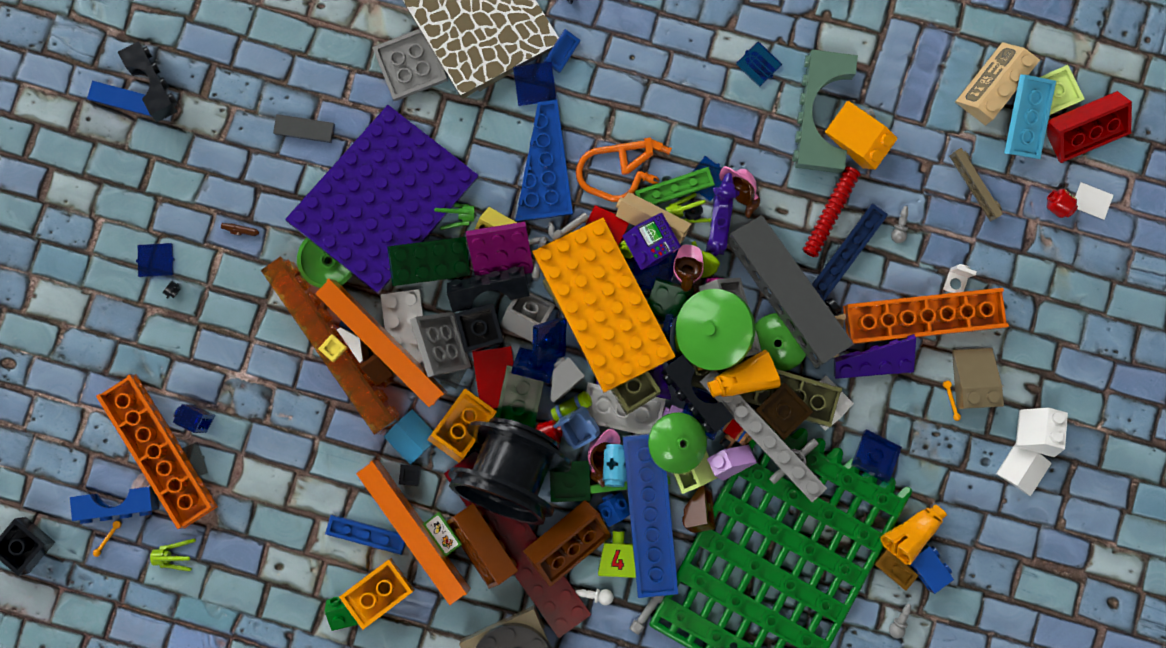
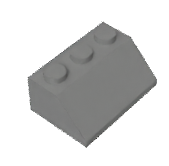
M562 357L554 364L555 369L553 370L551 400L553 403H557L585 379V375L569 357L566 360Z

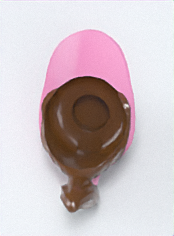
M724 166L719 174L720 180H723L726 173L732 174L735 189L739 191V195L735 199L737 202L746 205L745 215L749 219L761 202L756 194V180L747 169L735 171Z
M694 245L681 246L673 264L674 275L681 282V289L685 292L692 288L693 283L703 273L702 251Z
M608 429L603 432L599 438L594 439L590 443L588 449V460L592 466L591 479L599 483L601 487H604L603 465L606 445L620 444L621 442L619 434L614 429Z

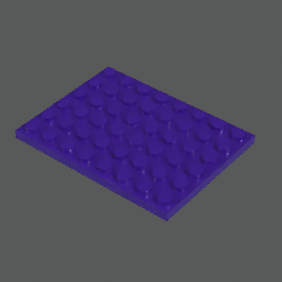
M387 105L285 220L379 294L391 280L387 246L424 242L448 214L435 212L434 209H452L478 179V174Z

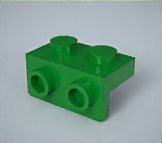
M339 597L326 600L325 615L331 631L359 625Z

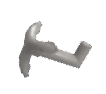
M583 213L563 229L556 231L553 225L554 221H550L548 226L550 237L555 241L569 234L582 223H586L588 215Z
M545 236L535 237L529 240V245L534 246L538 244L540 248L553 241ZM535 260L532 278L534 281H538L541 269Z

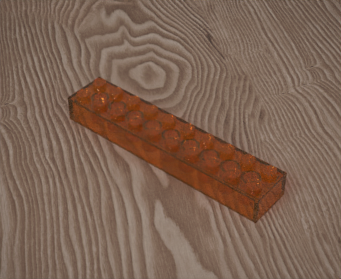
M280 256L264 267L261 272L373 434L381 435L400 420L398 418L400 413L394 406L389 405L387 394L383 390L378 389L374 382L360 368L359 365L362 363L358 362L337 331L340 327L332 323V315L327 309L324 310L320 306L322 303L321 299L309 290L311 285L298 274V266L289 259L286 260ZM331 334L348 347L335 363L318 349Z

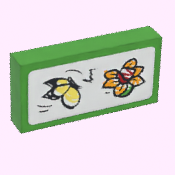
M438 512L423 523L445 557L463 545L441 512Z

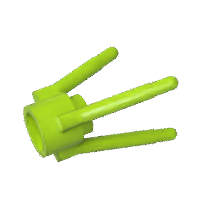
M693 193L675 203L669 204L665 209L667 212L680 218L684 216V210L704 204L706 201L701 200L681 207V204L697 196V193ZM700 218L698 220L683 219L689 223L711 222V218Z
M196 539L185 540L160 546L159 549H153L150 555L151 564L153 566L159 565L160 568L190 572L192 569L189 567L169 564L171 561H189L190 557L172 556L168 550L194 543Z

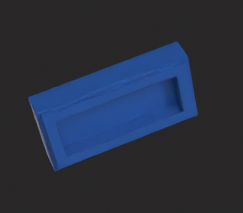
M564 29L543 62L560 73L581 40Z

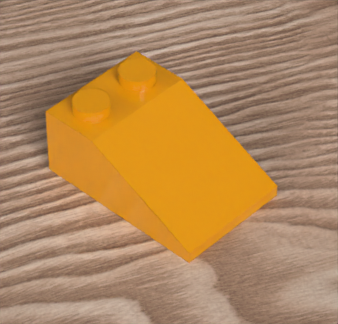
M846 101L825 131L840 148L847 150V154L863 169L876 170L898 139L885 125L850 101Z
M465 388L427 440L460 463L476 442V439L467 430L469 423L473 421L489 422L497 411Z
M390 558L339 596V598L362 630H364L415 590L392 558Z

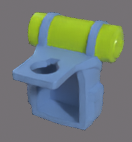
M586 391L577 393L571 399L557 404L556 407L551 409L552 417L557 422L554 428L561 426L563 437L574 450L588 444L600 435V428L587 409L592 406V398Z

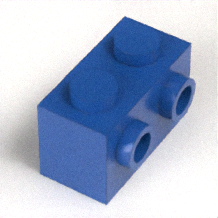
M925 545L910 566L919 575L918 577L928 591L936 594L954 580L951 576L952 570L946 563L942 564L938 558L940 554L933 546Z

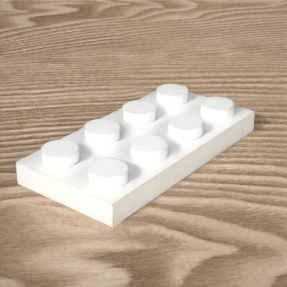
M420 289L381 294L385 330L424 368L410 319L414 317L424 316Z
M589 382L586 390L592 398V406L587 409L590 416L595 419L599 426L636 434H650L653 425L662 417L666 399L655 397L626 415L611 390L603 393L600 385Z

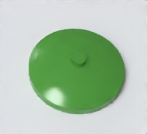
M707 289L694 294L682 306L676 321V339L680 350L691 363L706 370H724L735 366L746 357L755 338V321L749 306L738 295L723 289Z

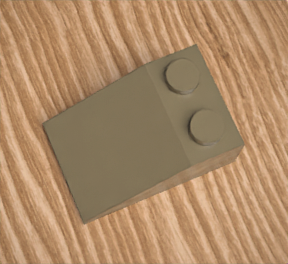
M993 349L952 350L957 409L1003 407L1002 383Z

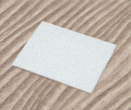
M1081 182L1075 196L1077 198V209L1105 220L1113 194Z

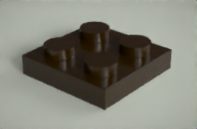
M783 383L755 410L783 440L813 413L786 383Z

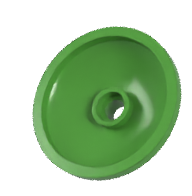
M306 238L300 245L297 253V266L302 277L317 288H321L328 278L336 280L341 286L345 284L353 274L333 258L331 264H326V259L330 256Z
M777 313L766 315L755 324L761 350L766 349L770 353L776 369L788 371L803 361L806 356L805 352ZM775 340H781L782 345L780 347L775 346Z
M677 412L667 414L661 417L650 431L648 438L649 453L656 465L664 471L675 474L686 473L697 467L702 461L707 448L706 433L700 422L689 414ZM682 440L685 442L684 447L680 446Z

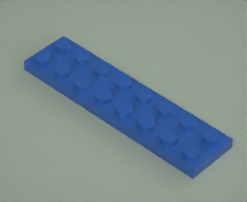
M649 434L622 436L638 598L678 594L667 471L658 467L649 453Z

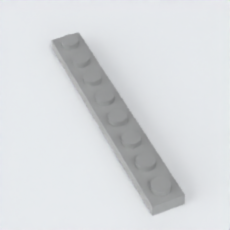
M712 370L700 381L709 393L710 390L707 382L715 380V377L719 375L717 370ZM719 395L714 397L718 403L722 402L734 417L733 419L811 502L827 489L740 395L726 397Z

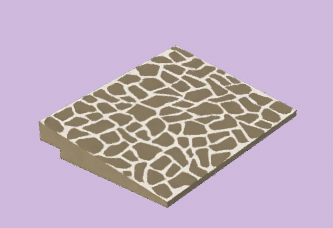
M402 0L461 99L466 98L477 90L479 92L550 51L559 38L536 0Z

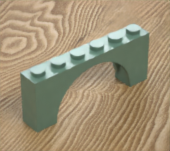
M812 49L809 55L805 56L804 67H807L806 74H803L801 86H804V93L800 94L799 105H802V110L798 112L797 124H800L799 131H796L795 134L797 150H794L792 161L795 162V168L840 174L845 170L847 150L839 149L823 139L815 127L812 108L817 93L823 87L838 80L853 79L856 75L858 55Z

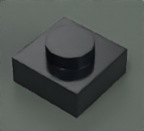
M401 464L399 485L419 486L422 466Z

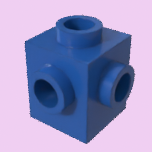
M621 492L616 495L610 493L601 498L603 502L597 505L608 527L630 515L629 505Z

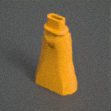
M765 349L715 377V380L707 382V385L714 398L719 395L721 397L735 396L753 391L778 388L781 383L770 353Z
M938 505L923 509L903 524L883 534L880 540L889 552L904 564L911 565L926 543L939 529L947 513Z

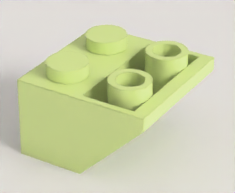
M707 451L699 465L691 471L681 474L673 473L680 493L684 494L717 479L707 460L709 458Z

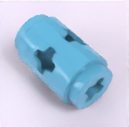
M606 445L603 465L604 486L624 487L625 482H627L623 445Z

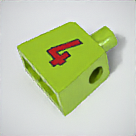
M613 531L612 542H604L598 576L636 578L632 543H624L625 531Z

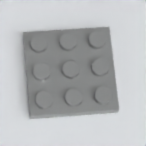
M420 29L372 47L394 102L448 81L442 65Z
M453 312L419 316L410 319L428 377L471 368Z

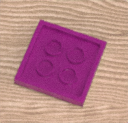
M525 222L466 231L475 275L481 276L492 271H504L511 267L524 266L526 274L533 272L534 267Z

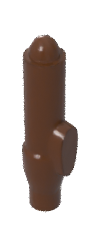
M233 223L221 224V229L230 231L231 234L259 235V231L255 228Z

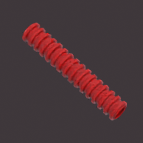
M845 167V172L841 174L842 177L839 178V183L836 184L837 188L833 189L834 193L830 195L831 199H828V204L825 205L826 209L822 210L823 215L819 216L820 220H817L814 231H811L812 236L808 237L809 241H806V247L802 248L803 252L811 257L819 256L818 252H821V247L825 245L824 241H827V236L830 235L829 231L833 229L832 225L836 224L835 220H838V215L841 214V209L844 208L843 204L847 203L846 199L850 197L849 193H852V188L855 187L854 183H857V178L861 176L860 172L855 168Z

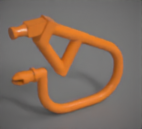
M651 137L644 138L643 141L593 148L585 152L580 158L576 167V179L580 187L586 192L611 202H618L628 192L634 194L641 179L651 184H658L659 182L653 180L659 181V178L648 174V172L638 171L630 189L626 193L611 195L593 188L585 182L583 167L586 161L591 156L597 154L619 152L622 175H627L653 156V150L670 155L672 148L651 139ZM645 148L643 154L628 164L626 151Z

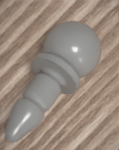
M907 206L902 209L898 224L894 225L895 229L891 234V238L895 243H903L907 239L906 230H908V227L905 226L908 217Z
M907 604L902 609L899 618H895L894 623L890 625L889 633L893 638L899 639L905 635V628L908 626L906 621L911 612L910 604Z

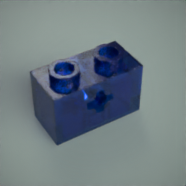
M182 404L174 412L173 417L175 418L173 423L193 433H207L216 415L196 405Z

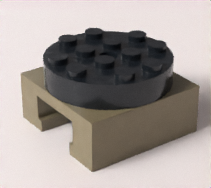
M536 605L462 638L459 643L461 648H552L545 634V626Z

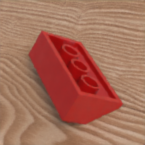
M1116 91L1049 119L1047 137L1060 163L1131 134L1132 101Z

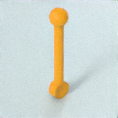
M950 381L943 382V387L946 388L954 412L953 419L959 421L961 415L957 412L950 389L952 384Z
M120 521L113 522V528L98 549L93 551V556H100L102 548L115 530L122 526Z

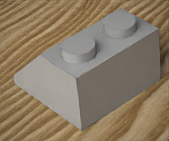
M529 292L530 296L512 300L506 309L500 326L536 343L556 305Z

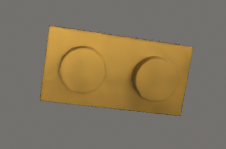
M887 549L881 553L874 563L876 567L905 591L919 576Z

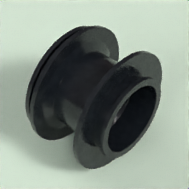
M491 418L489 422H470L467 428L469 434L483 445L473 469L453 467L449 470L448 475L452 479L449 484L450 489L469 502L498 515L533 525L544 524L545 517H551L554 513V508L538 496L547 471L568 472L572 467L570 459L559 451L560 445L545 433L513 420Z

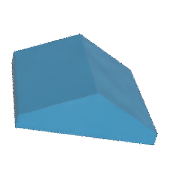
M412 409L386 433L384 438L412 465L433 445L427 440L433 430Z

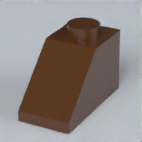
M376 354L359 365L378 387H388L397 376Z
M705 485L698 488L684 507L682 522L684 527L692 533L715 529L712 490Z

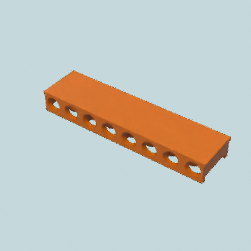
M328 278L327 282L315 293L428 407L434 405L443 395L448 393L433 377L427 376L426 370L336 280Z
M1004 288L847 304L843 306V312L846 315V333L854 344L907 339V336L913 334L917 338L1009 327V324L1006 322L1002 292H1004Z
M129 374L126 376L127 378L102 394L96 395L176 528L185 529L216 509L218 505L137 374Z
M380 460L369 462L370 464L356 473L447 603L451 605L463 595H467L471 588L449 557H445L423 525L424 522Z

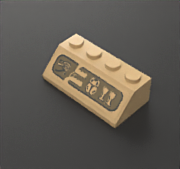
M1002 42L955 103L986 126L997 116L1015 93L1020 75H1029L1040 59L1023 47Z

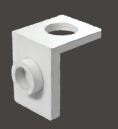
M963 264L950 268L943 290L950 293L964 292L968 278L975 276L977 271L971 270L969 266ZM953 278H957L961 282V287L957 290L950 286Z

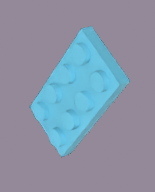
M1020 75L1005 154L1041 159L1056 86L1055 80Z

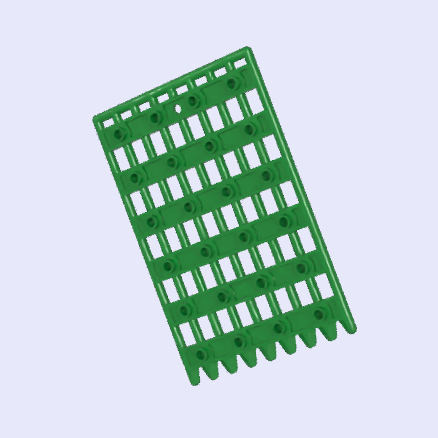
M800 428L792 436H788L784 440L781 437L780 439L791 450H801L807 443L808 431ZM817 438L816 441L819 444L805 456L806 466L820 476L819 480L824 485L828 480L838 487L829 503L820 498L811 502L795 484L783 477L775 484L769 480L774 472L766 469L771 458L764 453L759 464L756 463L727 479L713 505L714 520L719 511L730 517L721 534L714 530L702 531L697 534L676 573L678 586L682 582L691 587L686 599L681 605L672 599L673 595H665L649 623L650 627L687 648H703L694 643L696 638L707 643L705 648H730V644L733 642L737 644V648H760L769 632L780 637L774 648H784L786 642L797 648H830L884 547L880 537L894 528L912 494V489L904 487L895 495L896 481L893 477H887L880 485H877L878 470L876 468L870 467L862 475H859L861 465L859 458L853 457L843 466L841 465L842 449L834 448L825 456V440ZM752 439L747 445L753 450L756 442ZM738 476L749 482L740 499L729 494ZM756 486L766 491L757 509L747 504ZM845 490L855 495L847 513L836 508ZM773 496L784 501L775 519L764 513ZM862 500L873 505L864 523L854 518ZM790 506L801 511L793 528L782 523ZM880 510L891 515L882 533L871 527ZM808 515L819 521L810 538L799 533ZM737 521L747 526L738 544L728 539ZM826 525L836 530L828 548L817 543ZM754 531L765 536L756 554L745 548ZM844 535L854 540L845 558L835 553ZM772 541L783 546L773 564L763 559ZM861 545L872 550L863 568L852 563ZM700 546L711 552L702 569L691 564ZM789 551L800 556L791 574L780 568ZM717 557L728 562L719 579L708 574ZM807 560L818 566L809 584L798 578ZM735 566L746 572L737 589L726 584ZM825 570L835 576L827 593L816 588ZM753 576L763 581L755 599L744 594ZM842 580L853 586L844 604L833 598ZM770 586L781 591L772 609L762 604ZM698 592L709 597L700 615L689 609ZM788 596L798 601L790 619L779 614ZM716 602L727 607L718 625L707 619ZM806 606L816 611L807 629L797 624ZM733 612L744 617L735 635L725 629ZM823 616L834 621L825 639L815 634ZM661 617L672 623L670 628L659 623ZM751 622L762 627L753 645L742 639ZM678 628L690 633L689 636L685 638L678 634Z

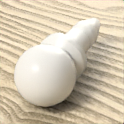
M585 589L575 591L577 595L595 599V603L600 602L602 605H609L614 599L613 593L608 589L601 591L597 589L596 592L586 591Z

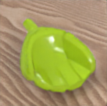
M696 241L691 242L692 245L698 247ZM702 251L703 273L700 278H708L717 272L720 262L713 254Z

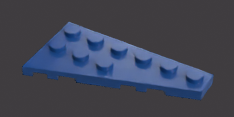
M557 100L538 102L515 222L573 215Z

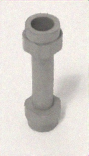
M664 596L652 597L637 620L634 619L629 629L639 635L645 628L644 623L658 602H662Z

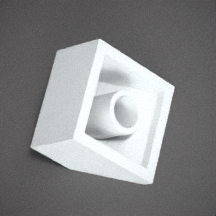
M1052 408L1019 410L1015 447L1051 457L1057 456L1065 450L1068 413Z

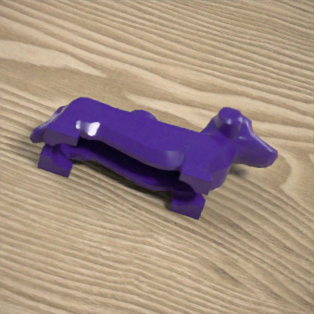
M726 173L720 187L713 189L715 197L713 199L710 236L706 244V252L713 254L715 257L717 255H724V251L727 248L733 199L739 195V191L735 189L731 173Z

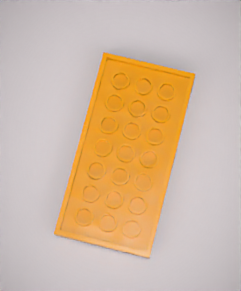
M604 218L596 220L532 251L603 393L676 357Z

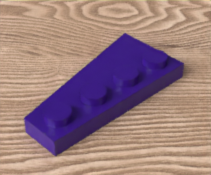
M909 335L907 339L900 341L898 339L889 341L890 344L880 347L878 345L872 346L867 351H856L834 358L835 379L914 372L915 335Z

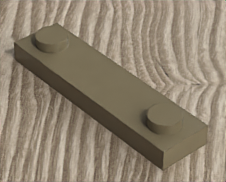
M960 148L949 155L989 221L1003 215L1001 205L993 199L971 164L969 154Z

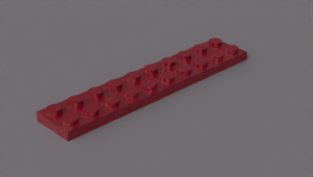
M476 450L454 467L473 469L479 455L478 451ZM448 470L447 472L444 473V475L446 476V478H447L448 481L450 482L452 479H451V478L449 477V475H448V473H449V470ZM460 496L467 507L472 504ZM479 507L483 512L482 517L485 522L490 523L493 527V534L497 540L500 539L505 545L507 555L515 560L518 570L514 574L558 638L591 615V612L579 595H577L565 575L549 587L529 562L523 550L536 541L538 537L528 523L516 521Z

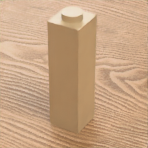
M630 192L624 198L621 197L616 205V208H618L616 216L634 226L659 213H663L680 245L691 223Z

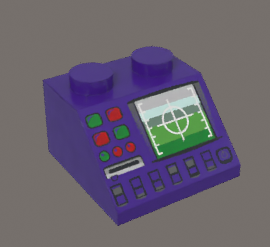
M659 213L636 225L622 236L641 270L657 265L681 248L663 213Z

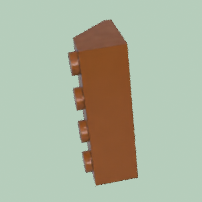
M584 500L530 544L523 552L543 580L551 587L609 539L611 534L600 514Z
M472 503L446 522L462 542V549L490 589L500 585L518 572L517 564L505 552L506 547L500 539L497 540L493 534L494 529L491 524L486 523L483 519L482 510Z

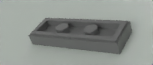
M276 114L273 133L280 136L332 143L335 124Z

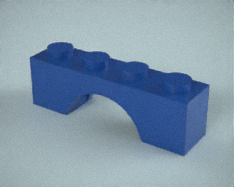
M151 486L129 489L126 499L116 507L104 503L98 493L70 497L72 521L80 520V524L92 523L93 518H100V521L113 520L112 516L119 515L120 519L130 518L132 513L138 512L140 516L152 515L153 510L159 509L158 497Z

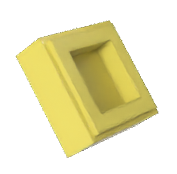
M331 334L318 349L335 363L348 347Z

